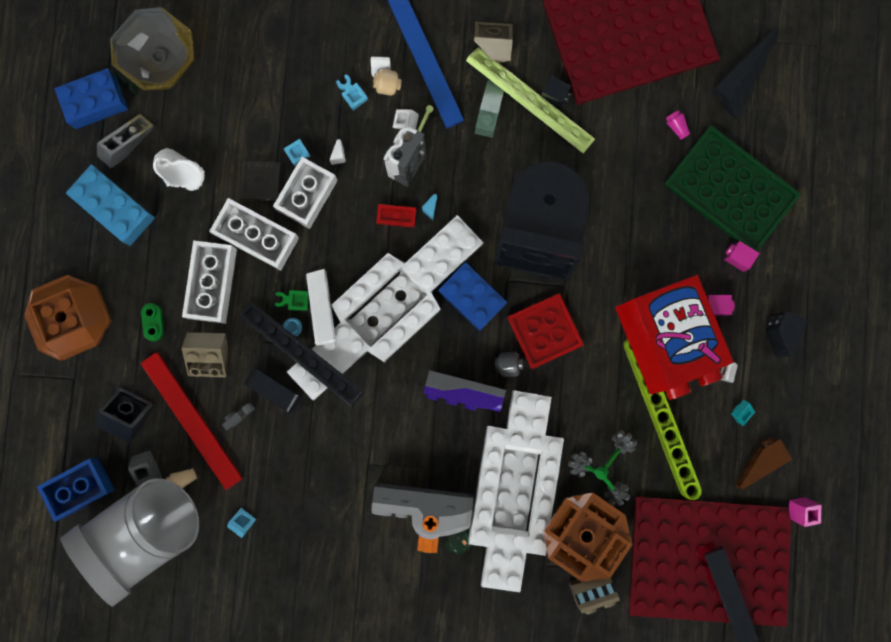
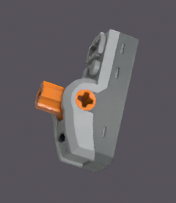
M377 483L374 486L371 511L372 514L391 516L392 513H395V517L407 518V515H412V525L416 533L419 534L417 551L437 553L439 537L459 533L470 528L474 497L472 494ZM429 518H433L431 525L428 522Z

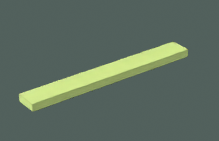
M478 47L468 56L466 60L468 63L582 153L594 142L595 138L496 60H491L482 49Z

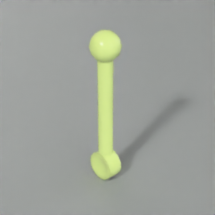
M431 105L426 107V113L418 128L419 132H421L429 114L433 111Z

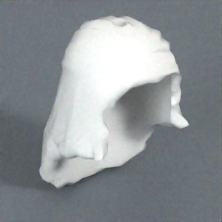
M169 148L160 150L154 157L153 169L164 180L167 187L181 186L187 190L194 191L202 186L205 179V171L196 162L188 160Z

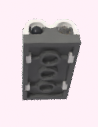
M404 127L396 135L393 142L395 145L391 146L387 151L384 160L388 177L408 187L426 156L425 135L411 127Z

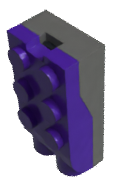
M429 370L423 393L427 394V399L438 401L439 398L446 399L447 404L457 406L459 402L465 404L464 408L474 411L478 407L500 412L506 390Z

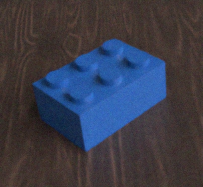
M108 68L54 88L66 122L74 129L128 110L117 77Z
M466 262L439 289V293L479 332L507 304Z
M99 457L90 458L37 486L54 522L65 519L115 492Z

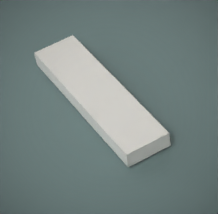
M324 269L307 273L315 344L319 346L335 342L327 273Z

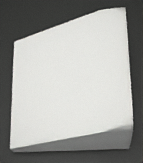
M371 57V74L373 77L381 69L391 70L389 57Z
M396 109L393 128L401 130L404 127H411L416 129L418 113L408 109Z
M340 139L336 141L330 157L332 165L345 163L346 161L343 144Z
M735 362L721 369L723 377L721 380L730 383L734 382L737 370Z

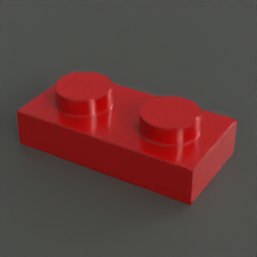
M378 204L377 224L415 228L416 208Z

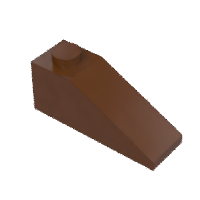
M770 437L761 442L762 445L756 449L735 483L737 488L743 490L793 460L780 439H772Z

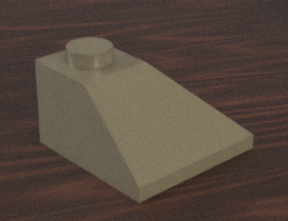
M475 22L474 41L491 60H496L497 62L511 61L512 24Z

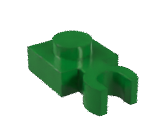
M289 290V296L282 292L276 293V296L283 297L281 303H275L277 307H284L288 304V310L308 311V291Z

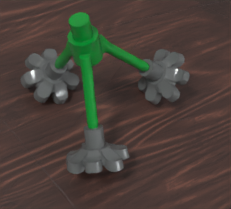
M619 430L618 435L614 434L612 440L615 442L616 451L604 466H599L597 469L590 467L592 459L587 457L585 452H580L579 455L574 453L572 455L574 461H569L568 466L572 468L570 470L572 475L578 474L579 477H584L585 472L591 471L595 473L598 479L604 480L609 490L605 493V497L609 499V504L612 506L616 502L618 506H622L624 504L623 499L629 500L630 495L626 493L629 491L627 485H623L621 482H616L613 485L607 477L609 473L608 468L619 453L625 454L627 451L632 453L637 445V441L632 439L630 433H627L625 436L624 431Z

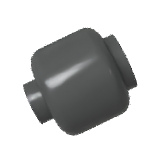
M502 352L495 358L496 372L502 377H516L520 374V370L524 369V360L519 357L517 352Z

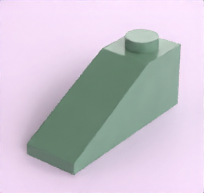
M487 80L475 127V134L493 138L504 90L491 80Z

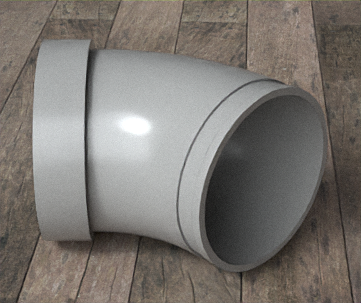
M156 478L145 481L85 525H76L61 536L60 540L68 556L90 586L107 604L114 607L131 593L130 588L193 545L199 532V517L192 499L179 485L166 479Z

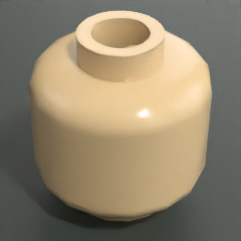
M381 69L378 73L374 74L373 88H376L378 94L392 96L396 93V90H400L401 79H398L396 71Z

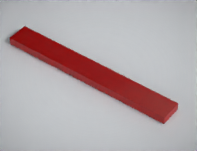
M156 352L140 364L225 490H228L242 480L243 477L160 354Z

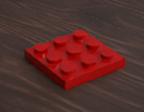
M560 293L507 317L531 369L584 345Z

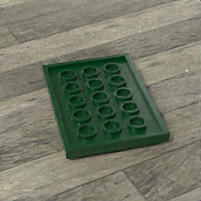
M711 125L664 183L666 188L737 242L744 243L756 252L802 195Z

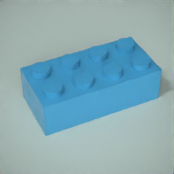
M92 164L66 192L69 197L129 246L155 219L151 213Z

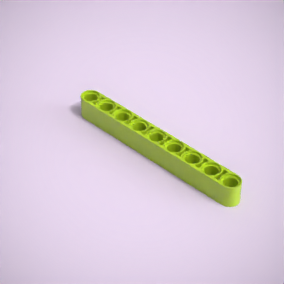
M626 338L624 341L625 352L679 492L685 498L696 500L701 495V487L664 391L656 393L659 401L656 404L652 403V394L649 393L647 385L644 383V378L637 365L630 343ZM663 411L666 419L660 422L658 414ZM668 430H671L673 433V437L670 440L665 438V433ZM675 448H678L680 451L678 458H673L672 456ZM682 467H686L687 474L681 477L679 471ZM693 485L694 492L688 495L686 490L688 486Z

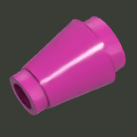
M679 110L666 117L667 125L680 140L691 134L684 114H681Z

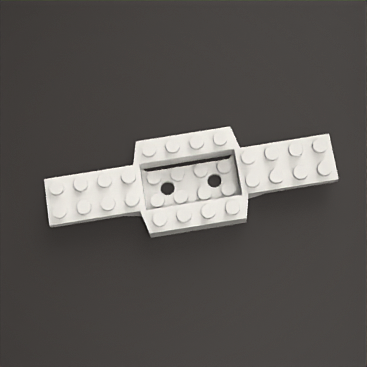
M457 215L405 264L387 253L331 305L341 322L334 328L336 341L319 346L316 345L312 350L342 374L367 352L385 362L440 311V307L432 292L480 248L483 242ZM400 271V275L395 280H393L383 291H381L357 315H355L352 319H348L353 313H355L366 301H368L379 289H381L391 278H393ZM404 291L406 299L398 301L395 298L396 292ZM371 316L378 318V325L375 327H370L367 323L368 318ZM298 363L287 371L313 401L327 389L324 384Z

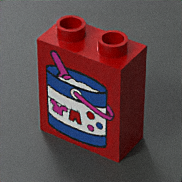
M698 275L615 307L650 394L666 391L669 400L681 397L692 392L688 382L698 379L700 386H705L721 380L723 377L719 369L734 363Z

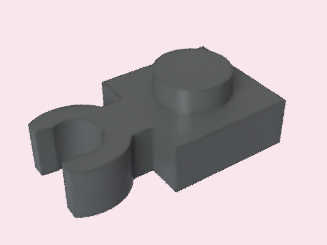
M247 403L240 411L236 413L234 411L225 417L226 422L222 426L227 431L232 430L255 410L254 406L251 403Z

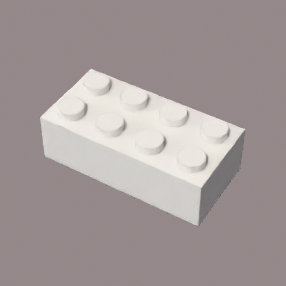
M229 198L209 231L218 238L280 271L299 239L295 233Z
M193 240L182 314L183 318L226 324L237 252L234 246Z

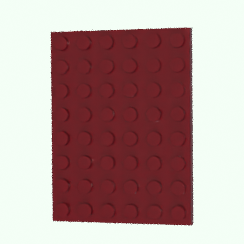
M543 0V5L577 105L706 66L720 60L700 0Z
M635 496L629 615L730 623L703 554L722 546L752 624L787 627L791 537L789 507Z

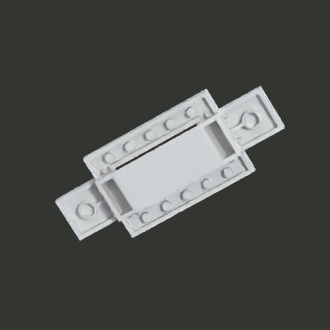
M512 390L506 429L487 426L468 544L487 547L481 579L482 587L520 592L526 553L546 556L543 530L552 518L564 442L563 438L546 436L551 397ZM538 454H540V460H539V466H538V472H537V478H536V485H535V491H534V497H533V503H532V510H531L529 528H528V532H527V531H526V528H527V522H528V516H529V510H530V503H531V497H532V491H533V485H534V478H535V472H536Z

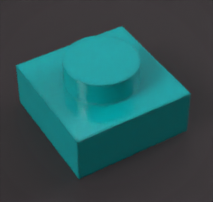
M743 400L734 408L731 415L738 424L744 426L754 415L755 410L749 402Z

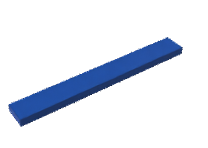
M387 0L446 129L464 122L409 1Z

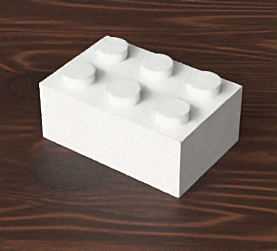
M301 157L273 207L278 212L310 229L338 180L334 174Z

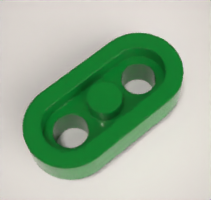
M153 303L146 304L141 310L143 334L147 340L156 342L161 340L165 333L162 309ZM152 309L153 314L149 316L148 311ZM152 328L155 329L154 335H151L150 330Z

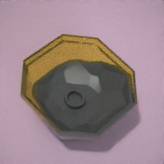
M162 7L134 10L110 38L112 66L142 90L171 89L195 59L192 31Z

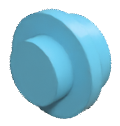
M289 318L283 324V327L294 336H298L302 332V324L296 318Z

